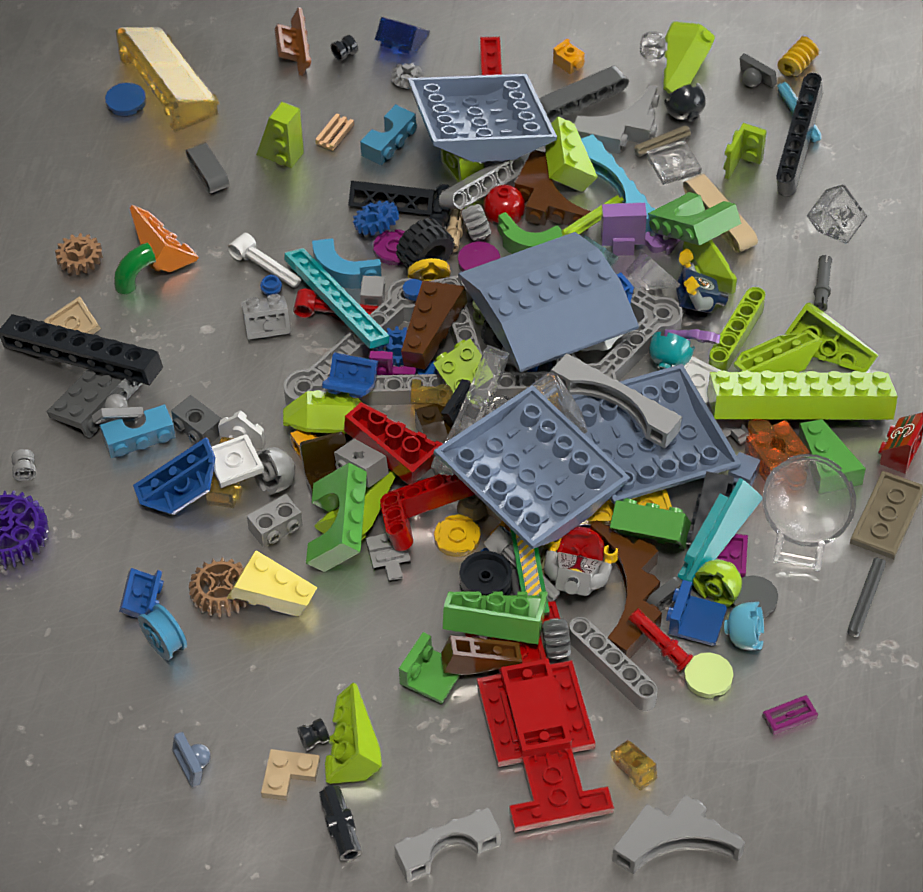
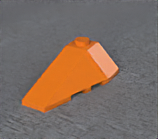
M131 205L130 211L140 244L142 245L147 242L151 246L156 258V262L149 265L156 271L164 270L170 273L198 260L199 257L186 243L181 245L176 240L177 235L163 228L164 224L149 211Z

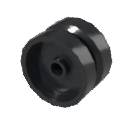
M485 550L469 555L462 562L459 571L460 592H480L482 595L503 592V595H511L512 570L510 563L504 556L497 552Z

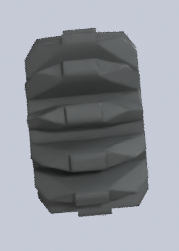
M553 618L544 621L542 630L547 657L549 659H560L569 656L571 644L567 621L564 618Z

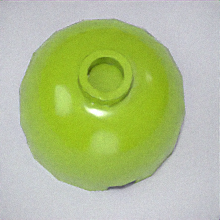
M719 559L710 560L699 568L695 574L696 576L693 578L694 586L703 598L706 599L709 596L714 600L713 602L724 604L726 607L731 606L741 592L742 578L735 565L731 562Z

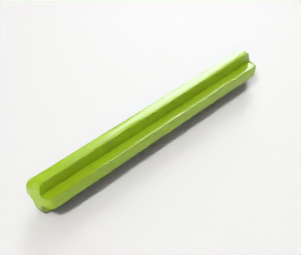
M616 195L603 204L623 203L624 199ZM602 205L561 231L562 236L573 232L581 234L601 221Z

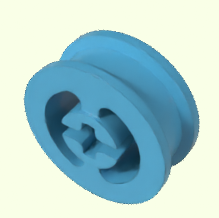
M156 604L153 606L152 612L147 615L141 614L138 616V622L144 636L163 659L170 660L176 650L187 648V640L182 629L170 612L162 605Z

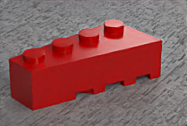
M362 402L345 415L344 431L353 439L386 455L388 468L408 485L418 481L440 461L433 452L443 443L439 441L434 442L426 438L427 435L419 431L416 433L406 428L405 424L388 419L387 415Z

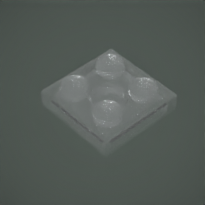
M685 140L646 152L648 161L663 185L701 174L702 167Z

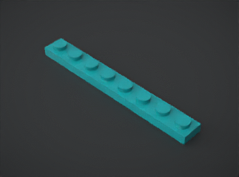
M304 248L284 253V260L369 349L389 343L390 336Z

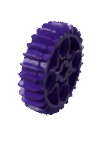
M5 490L3 495H0V565H3L6 570L9 564H12L15 568L17 562L21 561L22 564H25L24 559L29 558L33 560L32 553L39 554V547H45L44 541L48 540L47 533L49 532L47 516L43 507L39 505L38 500L33 501L31 495L25 497L23 492L17 496L14 490L11 495H7ZM32 521H34V528H33V529H31V528L29 527V525L32 523Z

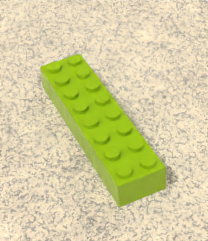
M815 371L710 372L707 392L711 411L715 419L894 420L898 398L889 374L881 371L874 373H862L859 371L851 373H840L837 371L829 373H818Z

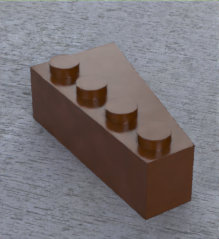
M422 280L401 349L404 366L426 370L439 349L440 342L449 333L448 329L453 322H456L460 310L467 304L465 286Z

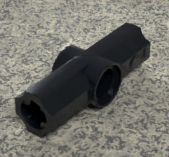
M326 786L319 792V796L326 814L325 821L330 837L334 838L340 860H346L347 862L355 860L362 853L358 837L355 833L356 828L350 808L347 809L340 786Z

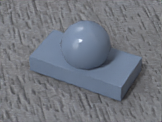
M177 733L173 739L172 751L190 786H198L201 783L202 768L210 761V751L202 744H194L190 747L184 733Z

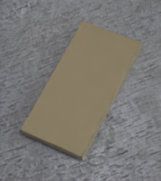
M882 470L851 536L850 544L894 560L923 497V485Z

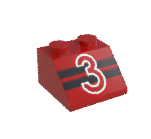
M923 412L901 417L895 426H890L887 433V438L889 439L887 442L883 441L879 448L878 454L881 455L880 465L906 474L923 439Z

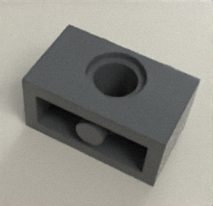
M192 395L188 396L171 410L175 429L180 432L183 431L193 443L196 444L205 437L212 443L219 437L218 425L222 418Z

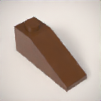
M450 635L441 652L444 673L469 675L522 663L518 642Z

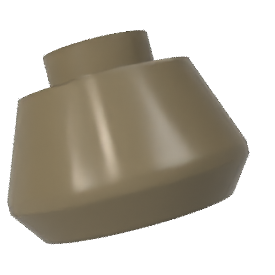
M476 494L461 499L457 503L458 514L473 519V521L482 519L488 512L486 504Z

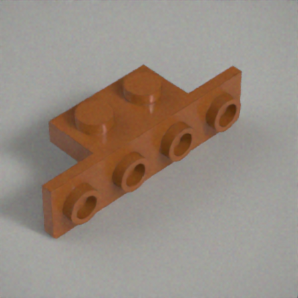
M298 7L291 19L292 27L277 24L274 30L278 57L297 61L298 74L303 76L306 69H309L311 65V57H309V43H307V30H305L304 24L305 16H303L302 8Z

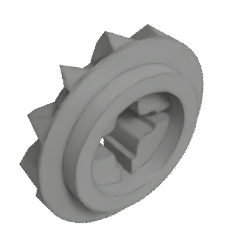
M404 62L403 65L397 64L396 68L392 69V82L402 88H410L408 78H423V71H421L420 66H415L414 63L408 65Z

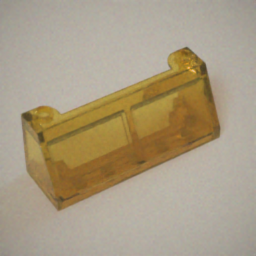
M122 27L115 30L120 60L124 65L132 63L162 103L165 115L171 116L172 123H170V127L175 133L218 115L217 106L219 101L217 96L208 90L175 47L170 35L165 34L162 28Z

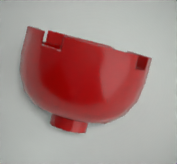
M505 184L491 188L490 192L485 195L483 211L487 220L492 224L493 221L498 223V215L506 212L515 223L520 222L522 215L525 214V202L520 191L511 185Z

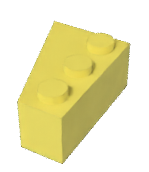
M255 551L227 598L248 601V604L255 606L260 604L270 607V610L299 617L307 607L317 587L260 552Z

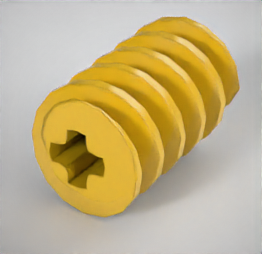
M801 36L779 59L777 63L779 71L785 76H799L819 55V49L810 38Z

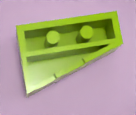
M281 102L268 119L256 155L292 169L304 153L300 108Z

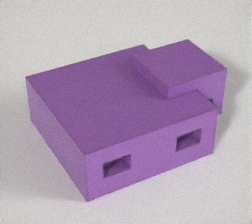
M645 203L602 204L601 242L602 246H612L613 256L634 255V246L645 244L647 219Z

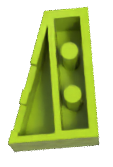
M557 117L551 123L557 135V140L545 145L549 178L583 192L598 178L575 124L569 120Z

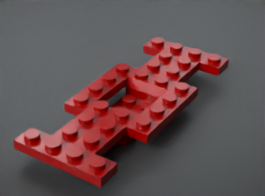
M555 601L548 602L550 614L544 615L543 623L553 618L560 619ZM464 633L465 637L518 642L520 646L521 664L501 667V669H498V675L477 678V686L497 765L502 767L523 762L533 800L509 805L514 831L520 832L614 813V806L608 786L583 791L573 753L594 749L596 742L573 662L566 661L550 664L549 658H546L541 636L539 643L533 644ZM506 695H508V698H509L511 710H512V713H513V717H514V721H515V725H516V729H517V734H516L515 726H514V723H513V719H512V715H511V711H510V707H509V704H508V700H507V696H506Z

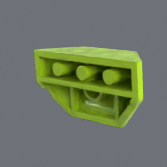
M711 239L701 245L684 241L682 251L689 249L692 252L694 259L690 263L694 264L696 271L715 279L719 291L730 294L735 293L737 277L730 270L727 261Z
M809 329L802 331V333L780 335L741 352L737 361L734 362V367L739 371L800 372L806 369L821 345L822 339Z
M320 390L306 391L283 408V425L291 426L304 432H343L347 434L344 431L345 415L362 401L349 396V393L346 392L334 394Z

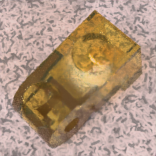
M412 379L411 403L446 404L453 395V390L446 384H440L437 387L421 386V380Z
M625 741L610 752L614 763L633 780L634 785L640 791L657 779V764L631 741Z

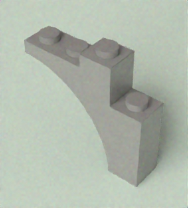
M649 85L644 95L636 103L620 112L596 117L577 116L574 124L580 138L582 139L593 134L598 141L603 143L607 152L620 154L622 146L626 147L627 141L642 143L650 140L651 137L655 138L657 125H654L655 116L653 108H657L659 103V95H656L657 86Z
M685 795L669 817L661 809L653 808L647 804L613 848L612 861L632 874L649 860L661 854L679 849L710 850L738 861L743 855L745 841L738 834L728 832L720 827L716 821L705 818L707 808L699 800L691 799Z

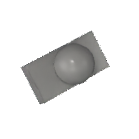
M116 393L107 397L105 408L98 410L92 415L95 424L108 423L120 418L126 423L135 422L144 413L143 407H127L126 398Z

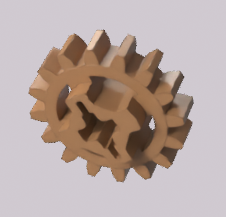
M79 233L78 237L72 234L69 240L63 238L64 244H57L58 249L55 250L57 264L60 265L62 270L67 268L69 274L75 271L76 275H79L82 270L86 274L88 273V268L94 270V264H100V258H103L101 244L97 242V238L91 239L90 234L86 235V237H83L82 233Z

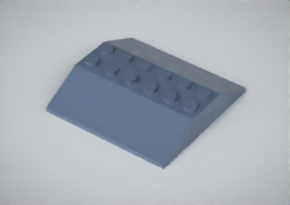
M527 74L408 78V84L432 144L462 158L479 163L515 160L557 140V135Z
M576 232L458 273V277L519 372L561 358L566 353L571 354L639 329V324L620 279L599 248Z
M683 364L620 381L623 385L636 390L643 396L656 401L661 406L676 412L682 417L680 432L665 449L645 438L636 420L616 404L605 399L586 395H571L558 399L561 412L630 477L609 499L613 504H615L616 500L623 501L624 498L633 499L703 478L706 475V471L720 473L741 466L740 460Z
M533 385L433 452L531 549L553 542L566 535L591 517L630 479L616 463Z

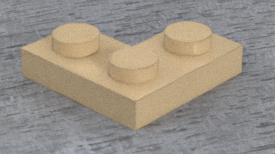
M271 749L261 790L262 798L287 801L291 779L316 782L320 755Z

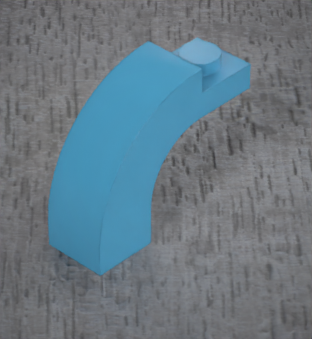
M333 238L312 241L314 259L341 287L361 289L363 276L382 277L380 259L348 261L336 253Z

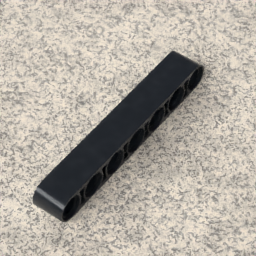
M809 73L803 78L776 174L777 189L782 196L793 195L798 186L823 95L822 78L818 73Z

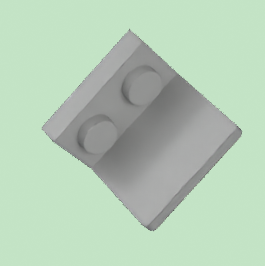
M273 294L265 299L252 297L246 299L245 302H241L248 340L291 333L288 307L284 296Z

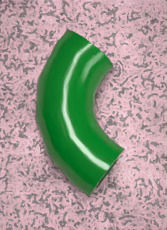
M147 242L131 250L117 266L114 286L118 293H132L136 289L138 273L143 268L156 262L154 252Z

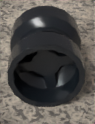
M346 35L341 41L331 43L332 54L338 61H343L347 58V55H353L358 52V45L351 35Z
M321 718L314 720L309 726L302 725L297 727L299 738L305 750L314 748L315 744L319 742L324 744L330 741L327 728Z

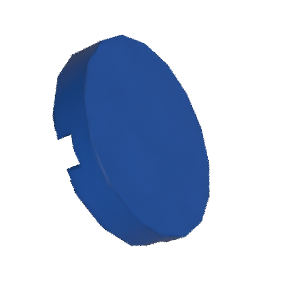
M135 83L117 84L111 87L105 96L108 110L110 109L113 114L119 116L134 115L140 108L142 110L146 104L145 91Z

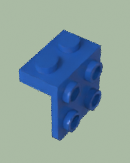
M334 353L330 376L322 382V388L327 389L329 393L339 394L340 392H346L351 397L362 398L375 387L378 361Z
M683 580L680 589L676 588L672 600V602H675L674 608L669 607L666 621L670 622L669 634L713 646L717 643L727 607L721 603L691 596L692 582Z

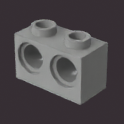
M287 494L247 515L248 529L263 548L276 543L280 538L297 531L303 526L301 511Z

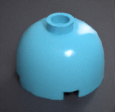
M747 602L734 607L730 612L729 620L724 622L725 634H729L731 641L740 649L761 650L764 640L759 641V636L761 633H764V618L762 608L757 607L759 602Z

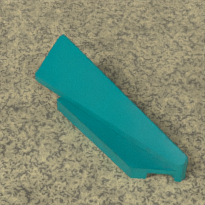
M739 478L729 498L719 494L686 553L685 563L677 575L682 581L692 582L694 586L693 578L696 576L695 574L699 568L706 562L715 560L762 501V496L745 480Z

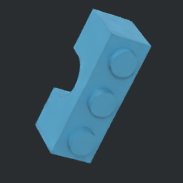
M396 104L384 116V129L386 132L382 133L371 129L360 141L361 156L381 166L387 159L389 160L398 147H401L405 140L414 134L417 129L416 114Z
M166 405L145 410V423L139 428H128L125 426L122 418L101 424L102 437L110 458L124 456L127 453L176 438L174 424Z

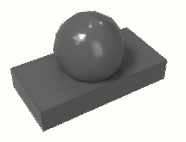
M745 53L739 58L740 69L744 71L742 79L746 86L756 87L763 82L773 88L777 84L775 70Z

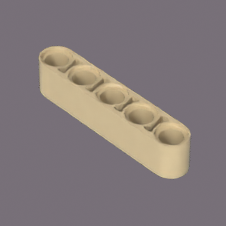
M700 174L683 182L685 194L691 192L701 195L705 210L723 201L729 202L705 174ZM740 214L739 217L742 224L721 234L722 238L736 253L749 249L758 243L756 233Z

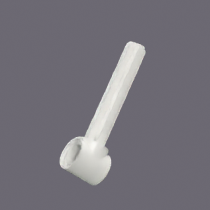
M243 233L228 245L229 253L236 260L251 259L293 288H297L301 283L299 276L256 249V242L250 234Z

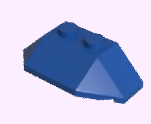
M205 437L135 483L133 487L139 503L143 506L174 515L208 493L211 487L216 459L208 438Z

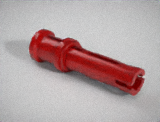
M639 608L629 616L628 620L661 650V656L667 657L676 666L678 672L692 660V654H687L678 645L676 639H670Z

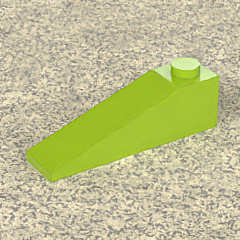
M675 21L670 24L665 36V42L667 43V51H665L667 67L664 69L663 89L669 94L692 82L711 49L716 36L701 24Z
M388 469L389 474L371 487L366 486L361 540L366 537L365 533L372 527L381 508V497L388 493L396 477V474ZM339 508L328 512L314 525L315 528L322 533H326L333 525Z
M353 682L336 699L333 722L336 723L334 734L330 735L329 741L332 749L331 754L327 755L325 759L326 782L329 784L365 781L382 767L380 746L358 686Z

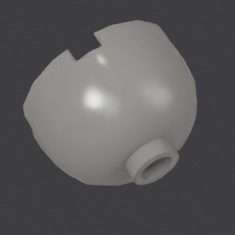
M274 447L257 451L256 453L264 467V473L254 476L259 488L263 492L267 489L269 495L287 489L294 480L296 469L295 462L284 450Z

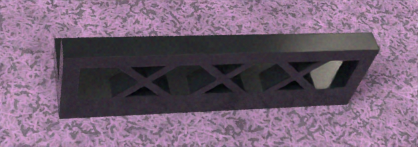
M351 180L348 206L363 207L368 205L367 202L369 200L373 204H377L373 197L378 193H384L389 199L388 202H393L400 212L431 215L433 201L436 198V190ZM355 190L364 191L368 198L362 203L354 202ZM399 195H405L410 202L404 207H398L393 200ZM420 197L429 198L428 209L421 210L414 202ZM412 204L415 209L408 208V207Z

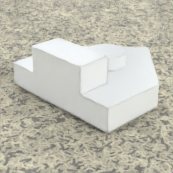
M242 411L234 413V416L230 418L225 417L220 420L218 425L220 440L229 441L247 434L253 447L264 448V429L257 423L253 425L246 419L247 415Z

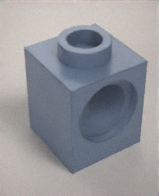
M739 452L737 457L741 462V466L730 469L728 472V476L734 477L733 489L739 478L745 480L752 487L759 474L761 460Z

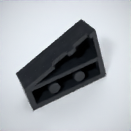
M706 471L702 493H698L696 507H698V511L694 512L691 525L694 526L693 531L689 530L686 544L691 546L719 494L730 497L733 490V476Z

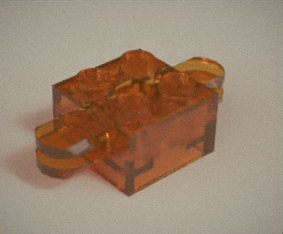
M749 419L747 430L750 435L746 437L744 454L761 460L759 474L765 483L769 486L784 479L791 489L802 488L806 484V469L808 468L810 452L788 422L784 420L772 426L768 419Z

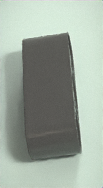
M206 142L186 149L190 165L209 194L230 186L226 172Z

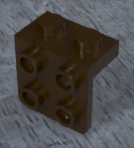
M343 432L332 433L300 443L305 479L311 493H313V483L337 470L334 452L346 444Z

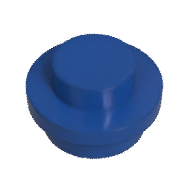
M267 275L260 284L261 291L266 295L278 294L282 289V282L275 275Z

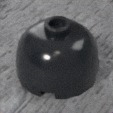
M696 83L697 86L692 87L691 84L682 86L670 94L671 99L668 101L667 99L664 100V105L671 116L677 120H689V122L695 121L700 117V113L706 106V96L701 84Z

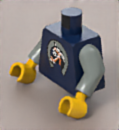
M689 249L682 251L679 262L685 266L675 284L679 306L707 313L712 312L715 304L725 306L728 301V294L719 291L715 279L696 271L694 264L690 263L694 256Z

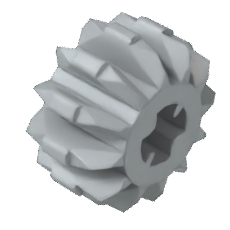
M471 205L462 210V217L474 242L491 236V229L481 205Z

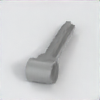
M499 525L484 542V545L490 551L505 556L517 568L512 535L506 528ZM543 575L545 589L548 592L547 599L554 601L559 596L560 591Z

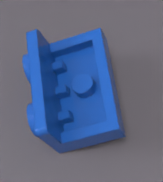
M131 568L128 572L119 612L136 618L141 614L147 615L152 612L153 606L159 604V600H156V597L161 592L164 583L161 580L162 571L157 570L153 576Z

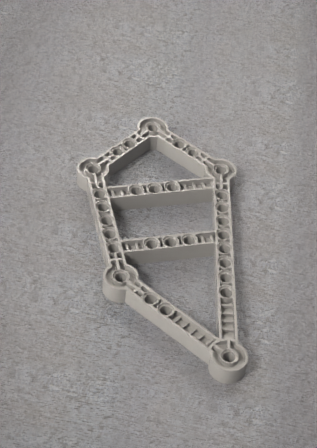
M458 275L431 281L464 286ZM411 278L400 279L391 284L388 289V299L370 314L386 333L387 328L393 331L396 326L399 327L403 322H410L416 300H409L403 295V284ZM633 285L634 290L630 305L637 321H639V329L629 332L599 363H590L588 365L620 381L649 352L650 342L655 332H662L660 336H664L665 329L681 330L683 309L676 300L669 297L655 298ZM466 289L467 303L473 302L471 295ZM467 306L460 310L456 322H453L449 328L454 345L463 339L467 341L471 338L482 354ZM351 331L308 370H297L288 375L283 386L286 406L306 391L320 390L327 392V389L322 388V382L330 376L334 353L364 358L374 348L369 349ZM563 357L551 361L553 367H554ZM551 372L494 373L493 378L475 389L483 403L507 402L532 385L541 394L546 395L549 401H558L560 398L571 396L550 385ZM440 374L376 375L375 387L367 395L358 399L366 405L447 404L453 392Z

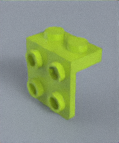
M471 338L467 341L465 339L461 340L454 346L455 349L449 353H442L435 359L436 362L433 363L453 393L462 379L470 380L474 389H477L494 376V372Z

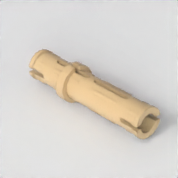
M464 208L452 209L450 223L446 229L454 238L455 247L453 248V253L458 251L459 241L463 235L462 210Z

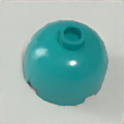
M655 332L650 342L649 354L653 362L659 365L658 369L662 370L680 364L685 366L690 361L695 346L690 347L691 342L673 333H668L667 336H660L662 332Z

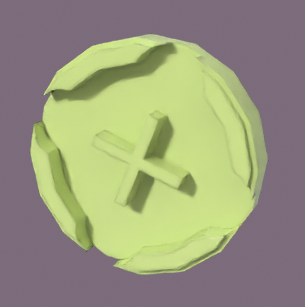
M700 653L694 656L686 665L684 671V678L689 690L697 696L704 698L724 695L731 688L734 676L732 666L728 660L714 653Z

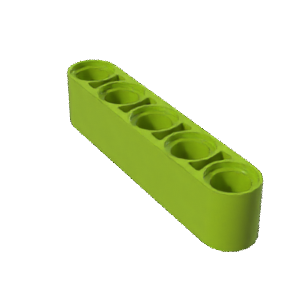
M751 287L746 291L721 332L719 344H714L710 350L709 365L722 371H728L763 313L766 296L763 289Z

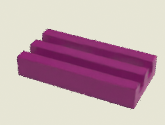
M804 695L763 711L762 717L764 720H767V725L769 728L771 727V732L774 736L817 719L818 713L808 696ZM806 704V706L803 707V708H800V709H798V710L789 711V710H791V709H794V708H796V707H799V706H802V705ZM789 711L785 715H782L774 719L772 718L773 716Z

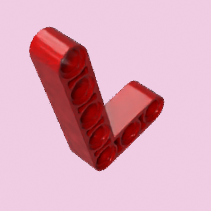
M449 470L384 494L380 499L385 529L396 551H405L412 546L413 536L409 521L410 517L475 495V493Z

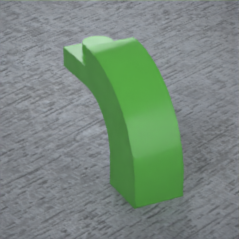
M506 212L498 215L497 229L503 237V247L511 254L562 236V230L558 225L543 232L532 233L519 228Z

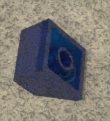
M381 17L374 40L380 41V46L389 49L392 46L399 47V52L410 54V51L418 52L430 31L394 19Z

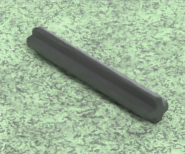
M878 557L873 559L848 626L847 633L854 637L860 636L885 568L886 561Z

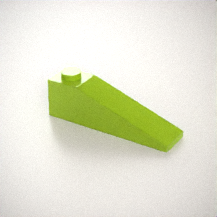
M810 302L804 305L785 332V334L802 333V331L809 329L822 339V343L813 357L862 373H866L879 356Z

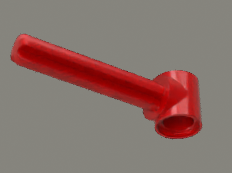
M300 289L297 292L293 309L297 316L308 318L315 314L316 311L335 313L322 299H317L314 291ZM359 304L369 315L379 307Z

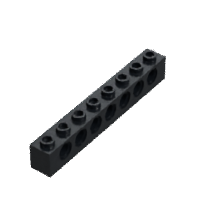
M11 314L0 328V339L5 348L150 386L163 369L159 353L153 349L119 342L79 330H72L60 325L45 323L44 321L33 320L25 316Z

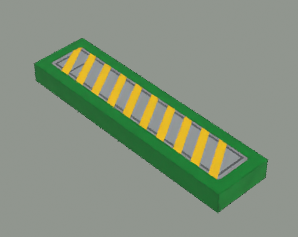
M510 528L521 592H527L528 595H539V592H546L538 547L531 549ZM548 600L546 602L544 615L550 614Z

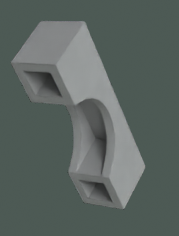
M489 808L475 810L466 817L452 819L441 827L427 829L418 836L404 838L395 844V858L406 881L409 882L431 873L432 859L444 847L463 845L479 854L501 845V831Z

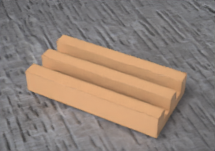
M336 113L315 139L316 145L334 151L354 126V120L350 119L348 121L345 116L340 118V114ZM343 125H345V126L343 127V129H342V130L339 132V134H338V131L340 130V128H341Z

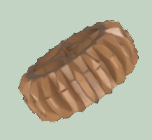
M223 557L219 562H216L212 558L211 564L204 562L203 568L196 567V574H191L189 595L195 608H199L202 614L207 612L210 617L217 614L219 618L222 614H226L230 617L232 611L239 613V607L246 608V601L227 598L233 588V584L244 569L240 562L234 564L232 558L225 562ZM205 586H208L209 591L205 594L203 589Z

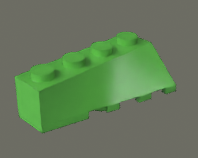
M448 592L443 608L442 629L538 644L548 592H539V595H528L527 592H517V595H503V592H493L489 595H482L480 592Z

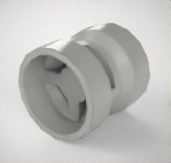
M27 449L15 451L11 456L12 465H14L12 468L13 477L19 481L33 479L36 475V469L33 465L35 462L34 453Z

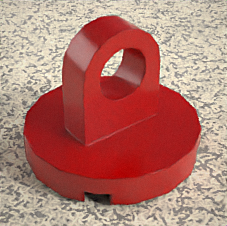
M576 527L561 538L557 552L603 561L605 546L599 534L592 529Z

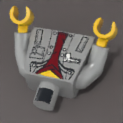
M561 538L557 542L545 544L549 550L546 552L545 574L554 581L557 590L566 591L569 594L587 596L592 590L605 586L613 567L611 564L618 560V548H616L615 553L609 554V545L604 548L605 562L567 553H557L556 550L559 548Z

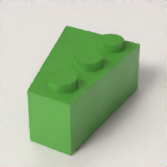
M823 419L800 423L798 442L818 493L863 485L866 468Z
M624 498L623 501L616 500L610 528L616 533L640 539L657 540V543L665 544V542L679 544L678 548L685 550L688 532L691 527V521L683 513L682 509L669 507V510L660 509V505L654 503H646V506L639 505L637 501Z

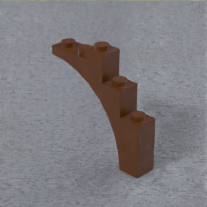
M596 520L591 525V529L599 534L604 542V546L609 545L608 553L613 554L616 548H618V560L615 562V565L622 576L626 591V603L617 626L607 638L631 659L649 638L628 620L629 616L639 608L658 627L661 626L662 612L655 605L646 602L649 596L660 588V581L655 575L649 573L657 565L659 550L651 543H646L640 538L633 544L627 537H622L614 532L610 526Z

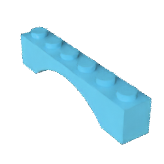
M593 134L582 138L581 140L597 176L608 182L618 192L619 196L623 197V203H645L647 213L646 232L653 231L649 225L648 213L655 210V208L650 206L645 195L641 194L636 188L635 183L629 180L624 169L617 165L614 157L605 150L601 141H598Z

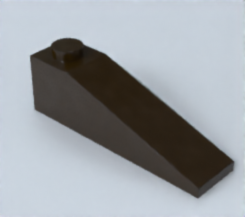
M433 404L415 409V426L417 431L427 435L426 438L434 442L439 441L444 444L465 430L463 422H461L458 429L448 426L441 414L444 409L442 405ZM441 460L432 467L434 475L450 470Z

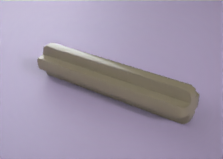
M683 126L634 146L637 156H643L691 136L690 128Z

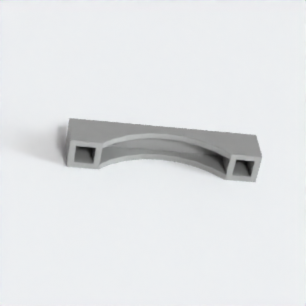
M566 353L551 370L550 385L568 395L593 396L618 405L636 420L645 438L664 449L680 432L682 417L676 412L661 406L656 401L623 385L618 380L605 375L578 358Z

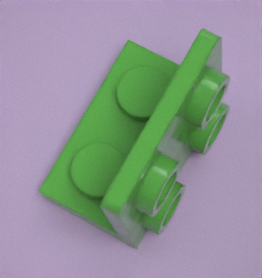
M422 632L399 667V683L430 699L443 703L461 674L444 673L441 653L433 650L431 635Z

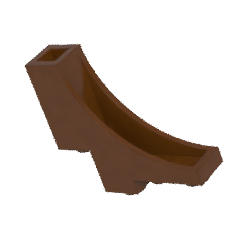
M532 151L515 181V188L520 191L524 200L528 201L525 206V220L543 226L546 225L548 220L569 226L591 212L573 204L557 190L552 179L549 178L546 152Z

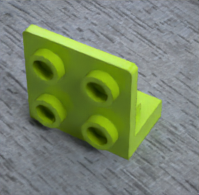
M743 123L739 130H735L732 138L733 142L731 144L728 143L724 153L727 156L723 166L725 179H730L740 159L761 164L764 157L767 130Z

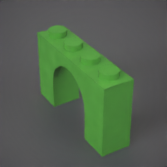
M691 192L648 213L649 225L654 233L696 245H701L742 224L736 204L723 201L705 210L701 195Z
M347 463L313 483L312 504L328 512L339 507V511L330 529L308 543L306 564L325 572L360 553L367 471Z

